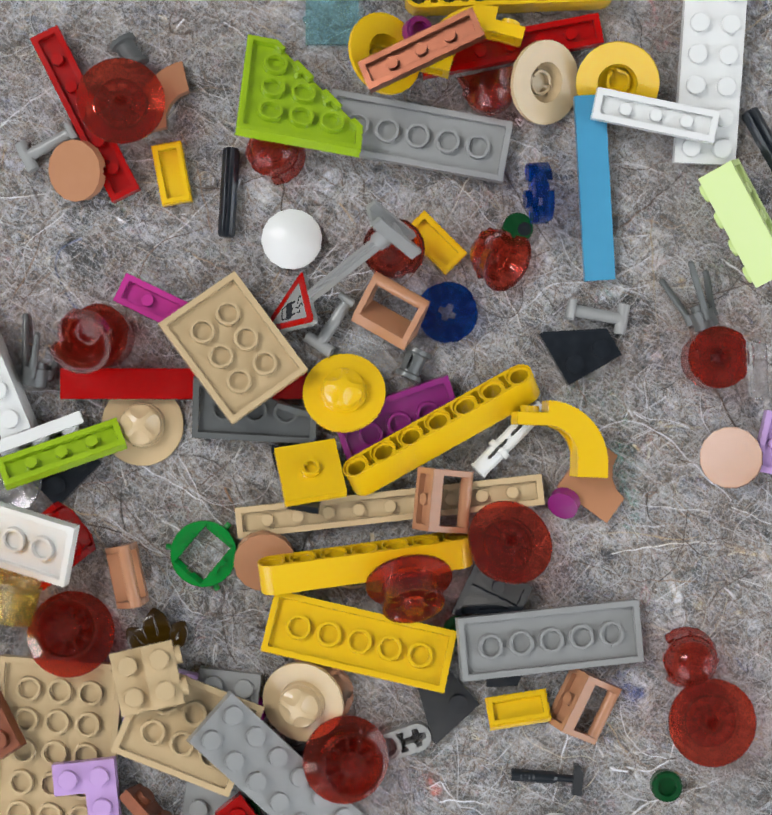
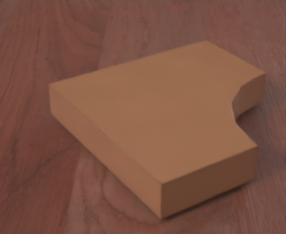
M608 448V478L569 476V468L556 486L557 488L565 487L573 490L580 498V505L605 523L610 520L625 499L617 491L612 478L613 465L618 455Z

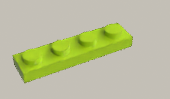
M113 418L0 457V474L6 490H10L125 450L127 445L117 418Z

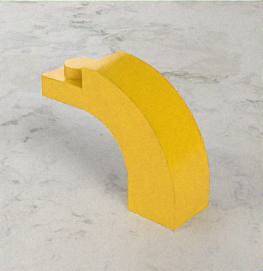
M491 5L465 7L441 20L444 21L473 7L486 39L519 48L526 28L520 26V23L514 19L503 18L502 21L497 20L496 16L499 7ZM456 53L419 72L448 79Z
M546 400L542 401L541 412H539V406H520V411L511 412V425L546 426L556 430L563 436L570 451L569 476L608 478V453L605 441L594 422L581 410L567 403Z

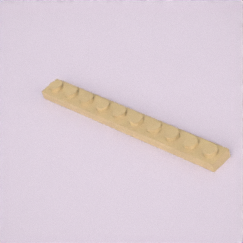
M542 474L473 481L470 513L545 505ZM460 483L443 484L440 516L458 514ZM416 487L373 492L366 496L352 494L347 495V497L321 501L319 514L288 509L285 507L284 502L236 507L238 539L245 538L250 533L267 530L275 534L411 520L413 519Z

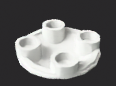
M287 209L277 212L267 221L263 228L261 242L264 253L272 263L284 269H303L315 260L321 250L322 234L318 223L311 215L302 210Z

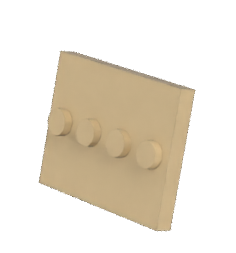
M235 271L158 323L162 332L231 425H234L308 372V368Z
M186 676L190 695L184 696L185 703L124 717L111 752L229 798L234 783L186 740L228 692ZM236 696L253 713L261 718L264 706Z

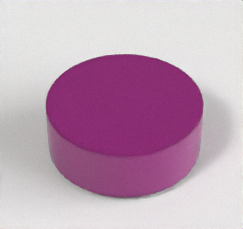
M413 16L403 25V38L406 39L431 27V22L424 16Z
M560 487L555 489L548 499L549 510L559 518L569 519L574 517L580 507L579 496L569 488Z

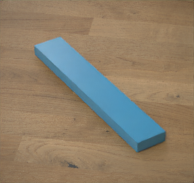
M595 95L573 97L584 282L616 279L607 123L590 120Z

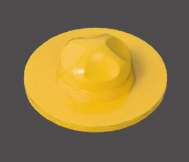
M375 12L364 16L354 25L349 36L348 52L352 67L366 86L367 84L357 62L404 40L402 35L404 23L388 13ZM419 71L376 92L384 95L402 93L413 85Z
M625 41L607 42L594 48L582 61L576 77L578 96L595 95L596 89L601 87L656 99L660 87L658 68L652 57L638 45Z
M337 354L321 360L310 370L303 385V401L309 416L318 425L333 432H353L366 427L378 417L386 398L385 382L380 371L367 359L354 354Z

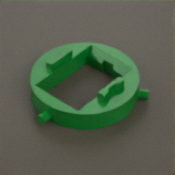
M211 520L196 521L182 528L175 536L172 544L166 543L165 549L171 550L170 555L173 568L181 579L194 586H213L215 591L220 589L219 583L226 579L234 569V555L237 550V544L234 536L229 531L232 524L227 521L223 526ZM206 527L230 549L206 578L203 579L195 571L192 572L188 568L189 566L179 557Z

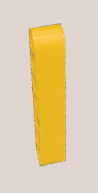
M404 0L406 10L413 16H447L459 9L474 5L499 7L497 14L601 10L608 7L612 0H455L449 3L444 0H426L423 3L417 4L412 0Z
M525 364L512 366L350 457L343 464L342 470L353 491L359 496L369 495L511 415V412L519 411L520 406H528L536 401L540 395V390L531 368Z
M438 532L270 555L259 559L257 564L261 592L265 595H279L465 569L473 564L469 532L468 534Z

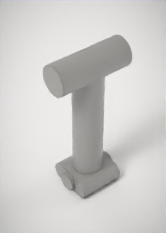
M71 121L64 123L65 130L29 148L25 140L15 144V148L28 173H33L39 169L35 159L54 150L63 141L80 140Z
M342 291L337 296L341 301L318 336L309 331L303 340L328 358L335 351V347L328 343L350 308L356 309L359 303Z
M569 298L564 319L572 321L574 317L615 324L613 334L625 336L631 305L619 303L617 312L577 305L576 299Z

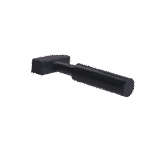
M573 763L572 775L557 774L555 771L511 768V781L550 784L569 782L572 783V795L582 796L584 774L578 763Z

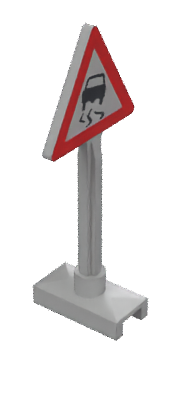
M374 199L366 206L371 227L376 230L371 235V239L319 280L311 289L307 275L301 272L270 319L281 333L315 326L318 320L314 302L319 297L328 292L379 250L383 251L390 244H393L408 257L414 259L422 252L421 248L411 241L416 237V233Z

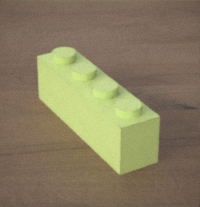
M739 158L734 159L699 178L698 180L701 184L699 190L705 201L712 204L715 210L713 215L717 225L721 229H725L729 236L728 245L735 256L739 255L744 265L742 271L745 278L757 288L772 280V220Z

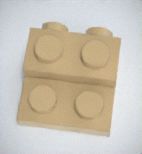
M172 639L109 654L122 717L185 703L184 696L190 695L186 676L180 677L177 664L183 663L179 644L173 646Z

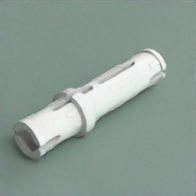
M536 400L529 405L539 406V412H541L542 404ZM510 425L496 440L492 439L488 443L489 447L471 466L485 478L502 459L506 460L510 456L508 453L535 425Z

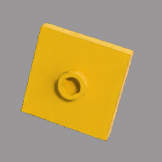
M335 438L274 448L285 507L347 497L346 484Z

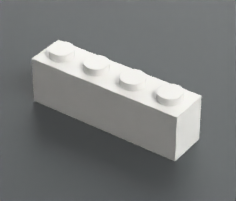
M0 332V437L3 439L39 425Z

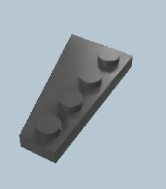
M194 375L192 438L283 443H308L316 440V422L309 416L306 408L274 398H270L234 425H231Z

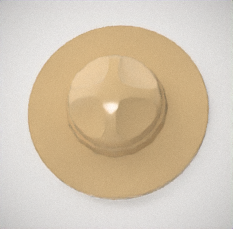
M554 40L535 41L521 51L514 63L510 80L512 99L519 113L526 120L534 124L549 125L561 120L572 108L573 97L577 96L576 77L578 68L574 57L564 45Z
M110 399L102 415V422L117 418L127 445V449L116 452L114 455L120 460L136 466L153 465L168 458L178 447L184 432L183 413L175 399Z
M308 662L287 663L276 669L264 686L262 699L265 714L270 723L288 738L302 742L323 739L335 730L342 718L344 700L341 689L336 680L320 666Z

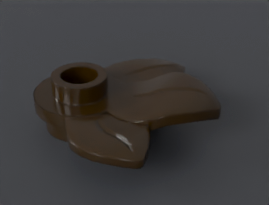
M152 608L146 615L142 628L129 627L126 629V638L131 649L171 639L173 646L179 644L181 648L188 639V627L186 621L170 624L163 612L157 608Z

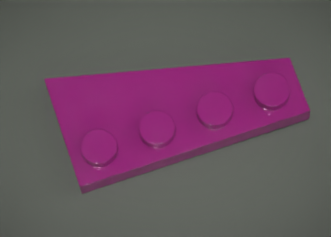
M444 374L386 395L384 406L372 423L357 431L337 432L346 459L348 460L364 449L454 400L456 397L448 375Z

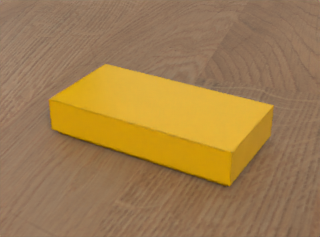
M182 141L151 146L162 206L169 207L193 202Z
M425 210L408 226L416 233V237L411 241L421 248L422 253L445 276L467 255V252Z
M546 688L485 698L490 731L549 722L552 719Z

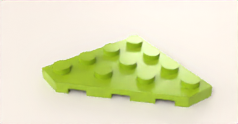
M248 34L235 135L359 158L362 147L363 125L355 117L351 119L341 109L342 104L327 89L322 90L313 81L314 76L299 60L294 62L285 52L286 47L279 40Z

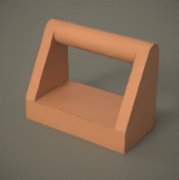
M376 271L360 299L351 321L404 351L417 336L430 301ZM378 286L416 307L418 310L413 320L410 321L373 300Z
M418 467L412 529L427 532L468 534L474 472ZM444 476L461 477L456 526L440 525Z
M137 541L105 548L117 609L137 608L149 602Z
M583 669L569 670L550 709L552 719L549 723L563 733L595 745L622 689ZM595 685L608 691L586 733L575 726Z

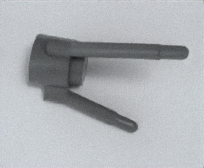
M689 261L688 266L699 301L698 305L690 308L691 314L688 313L664 279H660L659 283L683 316L686 326L693 325L695 332L719 324L716 317L718 312L714 303L709 271H703L706 302L693 261Z
M27 313L23 314L22 368L20 373L23 376L21 384L46 388L47 381L54 382L55 372L73 336L72 330L67 332L50 368L47 369L48 363L38 361L41 337L39 332L34 334L31 360H29V315Z

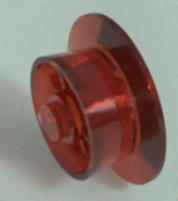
M112 58L97 63L84 74L77 88L76 106L82 122L95 136L111 143L128 144L144 139L157 128L165 110V94L159 79L148 67L131 59Z
M496 501L481 508L471 521L468 531L469 548L476 566L487 577L504 583L522 584L536 579L547 568L552 555L551 536L544 521L532 509L513 501Z
M423 554L401 556L382 563L369 574L365 584L366 592L372 600L382 604L383 615L390 621L404 624L417 623L432 618L443 609L445 605L443 592L452 581V571L444 560L435 556Z
M80 591L62 592L45 600L34 612L27 630L28 648L35 662L48 673L65 678L79 677L99 667L109 655L115 638L114 621L107 607L93 595Z
M707 678L689 684L679 692L669 710L668 729L673 744L685 758L701 766L720 767L736 761L751 746L756 732V714L750 699L739 687L722 679Z
M353 715L331 718L318 726L306 743L303 753V770L307 782L320 797L332 803L351 804L361 801L371 795L385 777L389 760L387 744L378 728L364 718Z

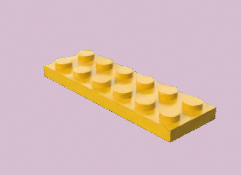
M286 593L273 596L260 651L444 694L456 640V631L294 593Z

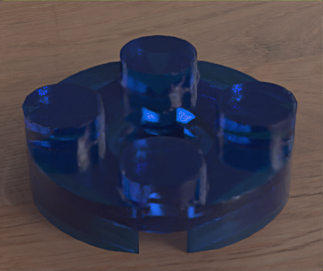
M548 162L527 163L525 165V178L528 182V190L523 191L524 208L529 209L531 224H548V221L553 219L555 208V190H550L549 182L547 181L553 180L551 167Z
M442 282L431 286L421 295L430 301L420 326L427 337L433 341L446 344L456 343L471 333L478 319V309L473 295L466 287L456 282ZM448 304L452 305V312L456 314L455 318H448L447 321L442 320V314L438 312L439 308H446Z

